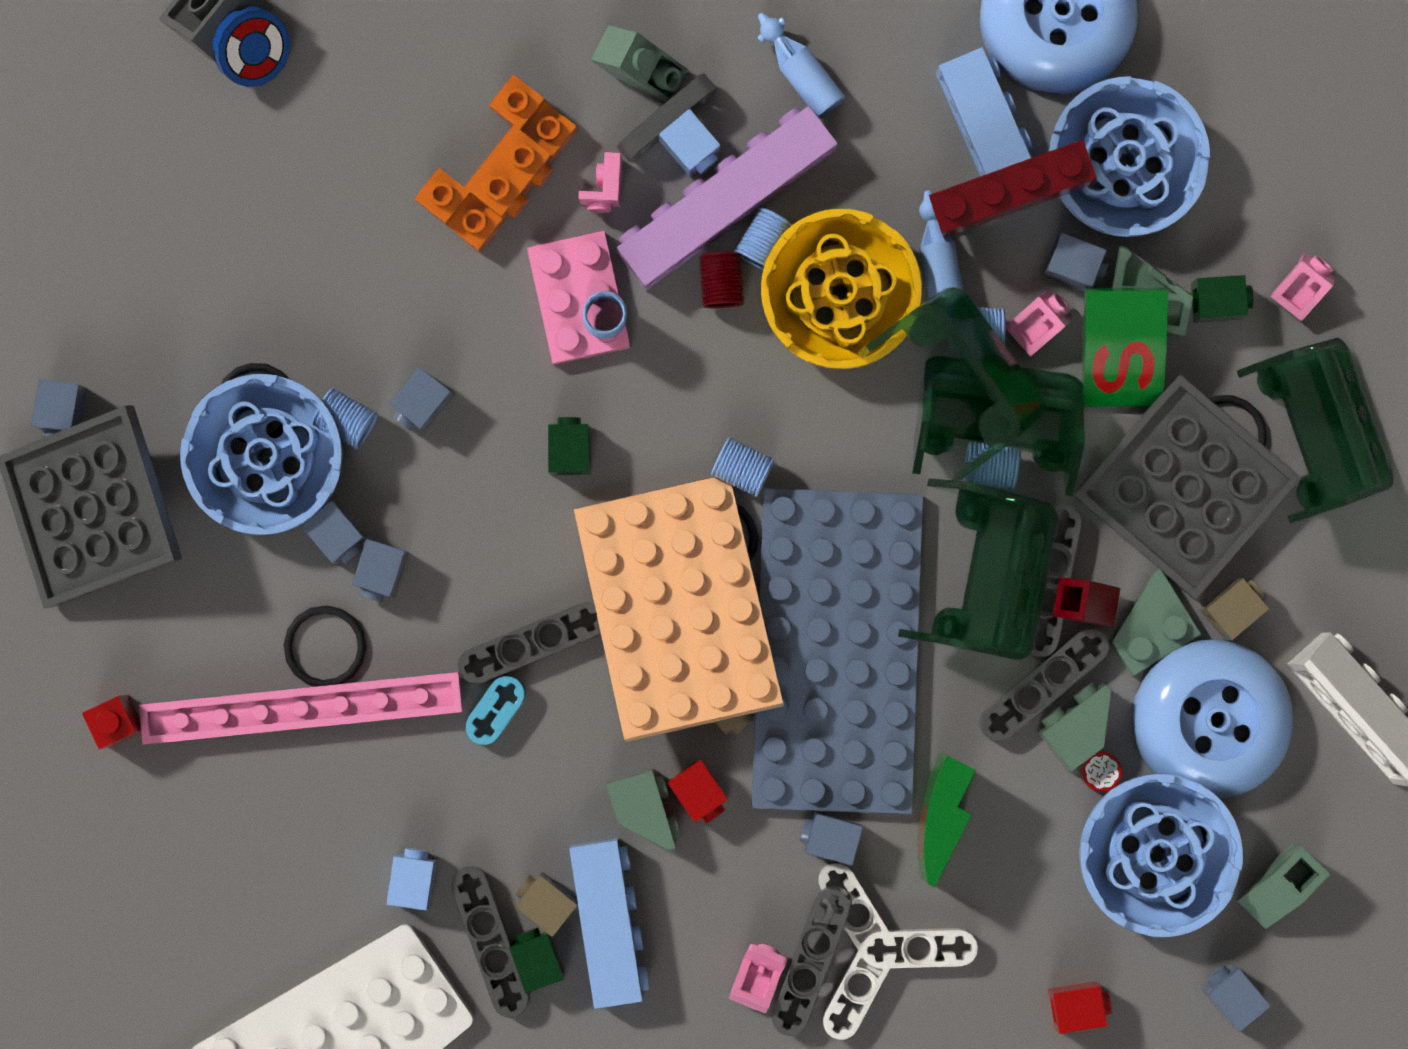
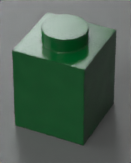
M1246 275L1197 278L1191 283L1193 323L1241 320L1248 315V309L1253 308V289L1251 285H1246Z
M580 417L557 418V424H548V473L550 475H590L589 424H581Z
M535 927L515 935L517 942L511 944L509 949L525 994L564 980L566 975L554 941L546 932L540 933L539 928Z

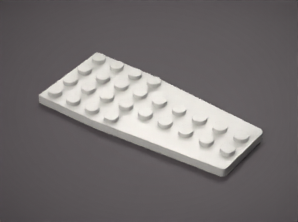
M405 923L206 1038L191 1049H443L471 1026L474 1015L414 927Z

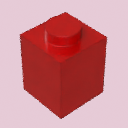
M129 695L116 696L82 713L99 750L111 748L141 733L140 719Z
M701 758L667 782L694 822L703 818L707 824L726 811L722 804L728 800V797Z
M1093 981L1048 989L1054 1029L1059 1034L1107 1026L1106 1015L1112 1014L1110 996L1107 990H1101V986L1097 982Z

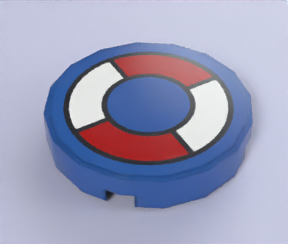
M251 6L247 7L249 9L236 10L228 14L218 26L213 38V52H215V63L218 70L233 83L245 87L262 86L273 80L285 67L290 54V36L285 24L269 10Z

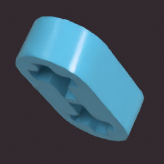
M503 676L496 679L474 708L466 722V733L474 743L488 745L495 742L520 709L525 700V688L518 679L512 676ZM510 683L514 684L516 687L514 694L518 697L515 703L507 701L501 710L494 707L501 697L500 693L497 692V688L500 685L507 687ZM493 711L497 714L490 725L495 730L493 735L484 734L481 738L475 734L478 727L474 724V721L477 718L484 720Z

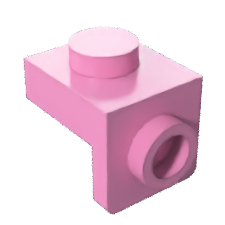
M750 944L743 957L728 999L766 1014L788 958L780 955V952L772 946Z

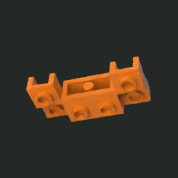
M514 74L489 104L490 110L512 127L467 184L463 187L442 169L438 168L414 198L416 203L452 230L478 253L482 252L509 216L515 219L523 211L529 202V199L525 196L534 185L541 187L547 181L554 170L550 165L578 131L574 123L549 105L545 98Z

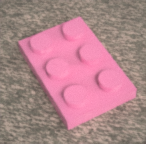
M605 231L527 248L553 365L631 348L626 325L618 335L608 339L593 336L584 326L583 308L590 296L601 291L613 292L619 296ZM598 300L589 308L587 318L590 324L597 330L609 331L616 328L622 321V311L611 300Z

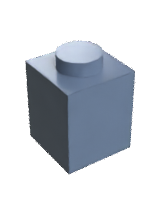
M1061 233L1056 239L1043 276L1084 291V288H1092L1094 283L1101 285L1109 263L1103 261L1106 250Z
M418 367L389 404L397 410L393 418L409 431H412L417 426L425 432L454 395L421 367Z
M39 378L31 426L43 429L42 437H48L82 423L87 388L79 384Z
M330 501L301 526L331 563L337 565L341 561L347 565L356 559L363 551L361 544L367 539L338 503Z
M366 539L352 585L362 588L359 596L383 602L385 595L395 598L409 552Z
M814 812L812 820L805 818L799 842L806 843L805 853L852 866L863 826L855 822Z
M1232 964L1228 968L1222 965L1214 970L1206 978L1208 985L1202 989L1203 993L1228 1023L1239 1032L1271 1007L1244 973Z

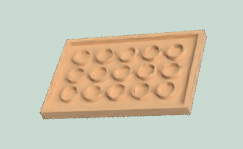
M713 477L574 509L625 742L783 706L734 492L730 483L723 482L722 479L719 480V477Z

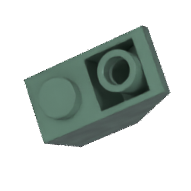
M608 25L591 58L592 62L615 78L665 103L677 94L689 70L638 32Z
M1090 683L1073 696L1077 701L1065 712L1059 707L1042 720L1045 727L1038 731V733L1067 771H1074L1104 748L1111 689L1107 684H1100L1096 687L1093 683Z
M651 769L606 784L618 824L666 850L676 848L674 839L681 837L675 814L667 816L663 800L670 797L663 775L656 777L654 770Z
M1290 843L1236 901L1258 923L1267 929L1303 904L1331 874L1302 846Z

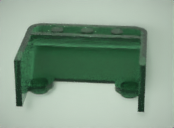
M949 287L941 290L858 351L863 359L902 329L914 344L921 347L934 346L947 338L992 399L994 404L983 412L979 420V432L988 446L948 475L953 482L965 478L1012 443L1041 417L1044 410V400L1040 392L971 298L959 288Z
M1334 338L1293 349L1236 370L1239 378L1258 373L1257 384L1260 391L1274 401L1282 399L1309 473L1301 477L1297 487L1298 500L1305 509L1288 515L1290 523L1354 503L1392 487L1394 481L1393 471L1351 352L1342 339Z
M947 356L929 358L925 362L914 435L912 474L920 475L924 452L930 455H940L948 452L953 448L954 439L960 438L1031 448L1034 461L1042 469L1050 472H1064L1065 495L1073 496L1085 446L1082 382L1075 376L1060 372Z
M928 478V487L958 494L956 503L957 520L962 527L977 531L962 609L953 607L942 609L934 619L931 634L899 629L898 637L1013 660L1026 658L1034 648L1058 524L1055 508L1046 501L972 482Z

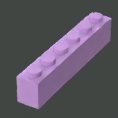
M807 106L801 112L796 107L786 113L778 121L781 126L768 135L766 131H763L755 136L746 145L749 149L737 159L734 155L724 159L714 168L717 174L706 182L702 178L696 180L683 191L686 197L675 205H672L670 202L663 204L651 214L652 222L642 229L636 225L619 238L622 244L617 247V253L645 291L836 151L838 143L810 106Z

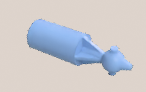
M763 12L760 13L758 18L761 24V34L757 38L761 43L765 40L774 42L780 71L819 119L826 116L845 100V95L808 47L783 35V26L787 23L783 17L780 19L770 18Z
M927 190L924 192V199L919 207V214L923 220L927 221L920 253L931 311H943L952 309L954 306L956 308L958 306L962 307L966 305L955 241L950 236L943 238L928 196L932 192Z

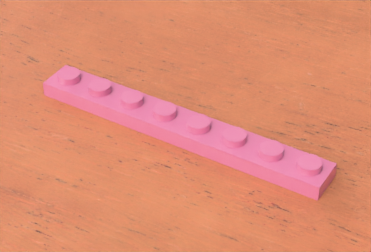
M459 672L139 705L142 745L463 712Z

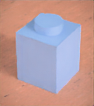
M690 109L659 134V142L689 177L697 171L700 175L705 174L719 161L716 155L720 153V144Z
M405 848L404 854L393 856L386 905L428 910L431 907L437 859L428 858L429 851Z

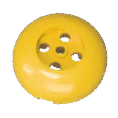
M853 209L824 210L804 217L793 224L773 246L762 273V306L769 326L775 336L797 357L813 365L828 369L859 368L888 355L909 333L921 303L922 282L920 270L908 243L895 229L893 230L886 223L875 218L874 215ZM857 260L863 264L864 272L858 277H853L848 274L847 265L849 262ZM813 269H820L824 272L825 280L820 285H813L808 280V273ZM836 286H843L847 290V295L844 299H839L837 295H833L832 290ZM861 299H866L872 304V312L866 316L859 315L855 309V304ZM826 307L833 312V320L830 323L822 324L817 320L816 313L820 308Z

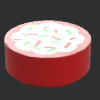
M1099 751L1081 765L1080 775L1088 788L1098 792H1107L1119 784L1122 777V767L1115 756Z

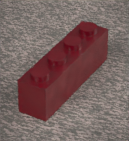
M1080 140L928 196L943 238L1094 185L1096 184L1097 177L1084 140Z

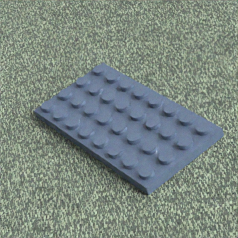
M763 489L759 603L783 706L755 712L752 808L912 814L923 494Z

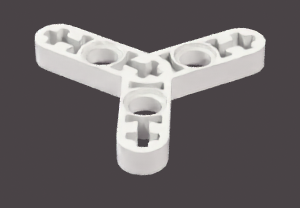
M832 862L825 865L820 871L818 883L821 890L826 887V883L830 880L828 875L830 871L835 870L838 874L845 872L847 878L843 881V884L849 894L854 888L859 892L858 896L851 897L852 905H865L869 911V918L864 925L853 926L848 921L845 924L844 928L857 950L822 1016L823 1026L827 1034L832 1038L843 1040L853 1036L859 1028L890 968L964 966L974 960L977 955L978 946L973 935L960 928L888 930L851 869L843 863ZM832 895L827 901L834 912L836 910L843 911L844 907H838L835 903V900H839V897ZM942 936L941 944L947 945L954 944L955 937L962 936L963 942L970 944V948L963 951L961 958H956L953 951H941L943 959L935 960L938 948L934 937ZM902 937L900 950L903 960L895 961L896 952L883 953L882 960H875L874 954L867 952L868 947L874 946L875 939L881 938L885 946H896L894 938ZM915 937H923L930 944L929 954L920 960L910 957L907 951L910 940ZM855 974H865L871 980L869 992L863 996L853 995L848 989L849 979ZM844 994L851 1002L862 1004L859 1011H856L851 1006L847 1014V1019L851 1022V1025L848 1028L841 1026L839 1031L833 1029L834 1022L830 1016L832 1013L839 1015L844 1009L845 1002L838 1001L840 995Z

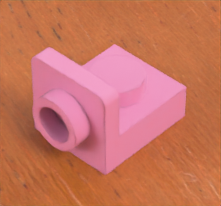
M605 152L604 163H597L596 187H603V192L579 191V202L581 205H587V211L608 213L611 212V207H620L623 165L621 153Z
M1304 253L1299 259L1298 264L1272 292L1271 297L1302 322L1333 287L1335 276L1331 273L1334 270L1320 256L1315 255L1312 258L1307 253Z
M1046 290L1006 325V330L1031 357L1069 324L1073 318L1069 314L1071 310L1067 302L1056 293L1052 295L1050 291Z

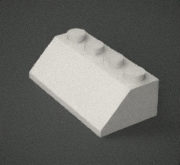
M1331 632L1321 633L1286 665L1393 784L1408 786V718L1404 715L1408 712V709L1394 694L1391 693L1387 696L1377 685L1381 679L1371 667L1365 663L1360 666L1350 655L1354 649L1343 636L1338 633L1333 636Z

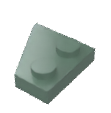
M1119 246L1111 288H1166L1168 290L1167 333L1186 335L1193 300L1192 294L1127 247Z
M1160 569L1151 574L1139 598L1135 600L1128 612V616L1110 641L1131 676L1136 675L1201 635Z

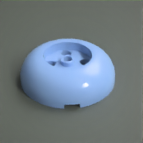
M981 0L980 30L989 55L994 57L999 69L1010 79L1036 92L1039 90L1049 93H1060V95L1084 91L1090 86L1105 80L1119 67L1128 54L1138 24L1137 0H1038L1042 5V10L1035 15L1029 14L1025 9V3L1031 0ZM1058 5L1059 8L1061 6L1065 7L1068 10L1067 15H1059L1055 11V6ZM1087 6L1088 9L1096 11L1097 19L1092 22L1085 21L1081 16V10ZM1063 32L1066 36V42L1063 45L1052 44L1050 33Z
M1125 76L1096 83L1082 91L1068 104L1053 130L1049 151L1084 140L1089 157L1091 150L1095 148H1100L1106 153V160L1102 164L1091 160L1097 177L1096 184L1059 197L1066 208L1078 220L1104 234L1119 237H1138L1165 229L1190 210L1205 186L1210 146L1202 120L1192 105L1181 94L1158 81L1152 82ZM1126 126L1135 127L1139 133L1138 139L1135 141L1126 140L1122 135L1123 128ZM1122 155L1130 157L1132 161L1131 167L1128 164L1123 166L1119 162ZM1157 158L1162 164L1161 171L1156 174L1148 172L1145 167L1147 159ZM1123 180L1129 185V193L1126 196H1119L1114 192L1113 184L1116 181Z
M245 375L219 385L209 392L195 407L187 425L184 438L181 441V469L191 496L198 506L213 520L232 530L246 534H277L307 522L328 502L341 474L343 460L342 441L331 412L320 398L308 388L293 380L277 375ZM317 408H319V412L329 428L327 433L326 430H320L319 427L317 428L316 425L313 426L312 424ZM273 421H279L283 425V433L278 438H271L267 433V427ZM243 438L246 441L247 447L243 454L236 455L232 452L231 443L234 439ZM269 449L273 456L269 457L271 460L269 463L264 464L260 461L259 455L262 450ZM290 457H295L300 463V468L295 474L286 473L283 467L285 460ZM252 474H259L263 478V486L258 491L250 490L247 485V480Z
M1209 639L1186 643L1151 666L1134 698L1132 727L1139 753L1154 774H1169L1187 778L1206 787L1219 799H1226L1253 790L1275 772L1288 751L1292 739L1294 717L1287 687L1276 669L1266 659L1243 645L1225 640ZM1227 686H1233L1238 691L1236 701L1231 704L1226 703L1222 698V692ZM1189 697L1196 698L1200 703V708L1194 715L1187 714L1183 708L1184 701ZM1214 713H1221L1223 715V722H1220V727L1216 728L1211 723V716ZM1239 725H1245L1249 729L1250 735L1245 742H1238L1234 738V729ZM1200 736H1206L1211 741V748L1206 753H1199L1195 748V741Z
M1150 774L1132 778L1119 784L1099 800L1088 816L1082 831L1079 862L1083 881L1090 896L1097 906L1115 923L1128 930L1147 936L1173 937L1187 934L1203 927L1226 907L1234 894L1233 891L1237 884L1240 870H1242L1243 848L1240 833L1233 816L1224 803L1209 789L1184 777L1169 774ZM1164 818H1170L1174 822V830L1170 835H1162L1158 830V824ZM1127 836H1134L1138 840V848L1133 853H1127L1122 848V841ZM1155 846H1159L1163 850V856L1158 861H1153L1150 857V854L1153 853L1152 848ZM1183 854L1189 855L1192 859L1191 868L1185 872L1178 870L1176 867L1178 857ZM1152 872L1156 876V884L1152 889H1144L1140 885L1142 874Z

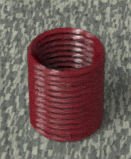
M722 251L699 256L700 282L702 283L701 298L703 299L702 306L704 308H732L742 306L745 303L743 301V269L741 268L742 255L740 253Z

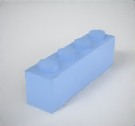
M983 47L939 65L936 77L979 175L983 176L1030 159L1031 157L1028 152L1032 150L1030 138L1024 128L1018 129L1013 118V114H1016V107L1009 92L1002 93L997 78L1001 77L1000 70L992 55L987 57Z
M619 838L571 845L569 850L594 1009L642 1002V991L650 989L646 966L639 967L636 951L643 950L640 926L632 927L630 911L637 910L634 886L626 887L624 871L631 870L627 846L620 847Z

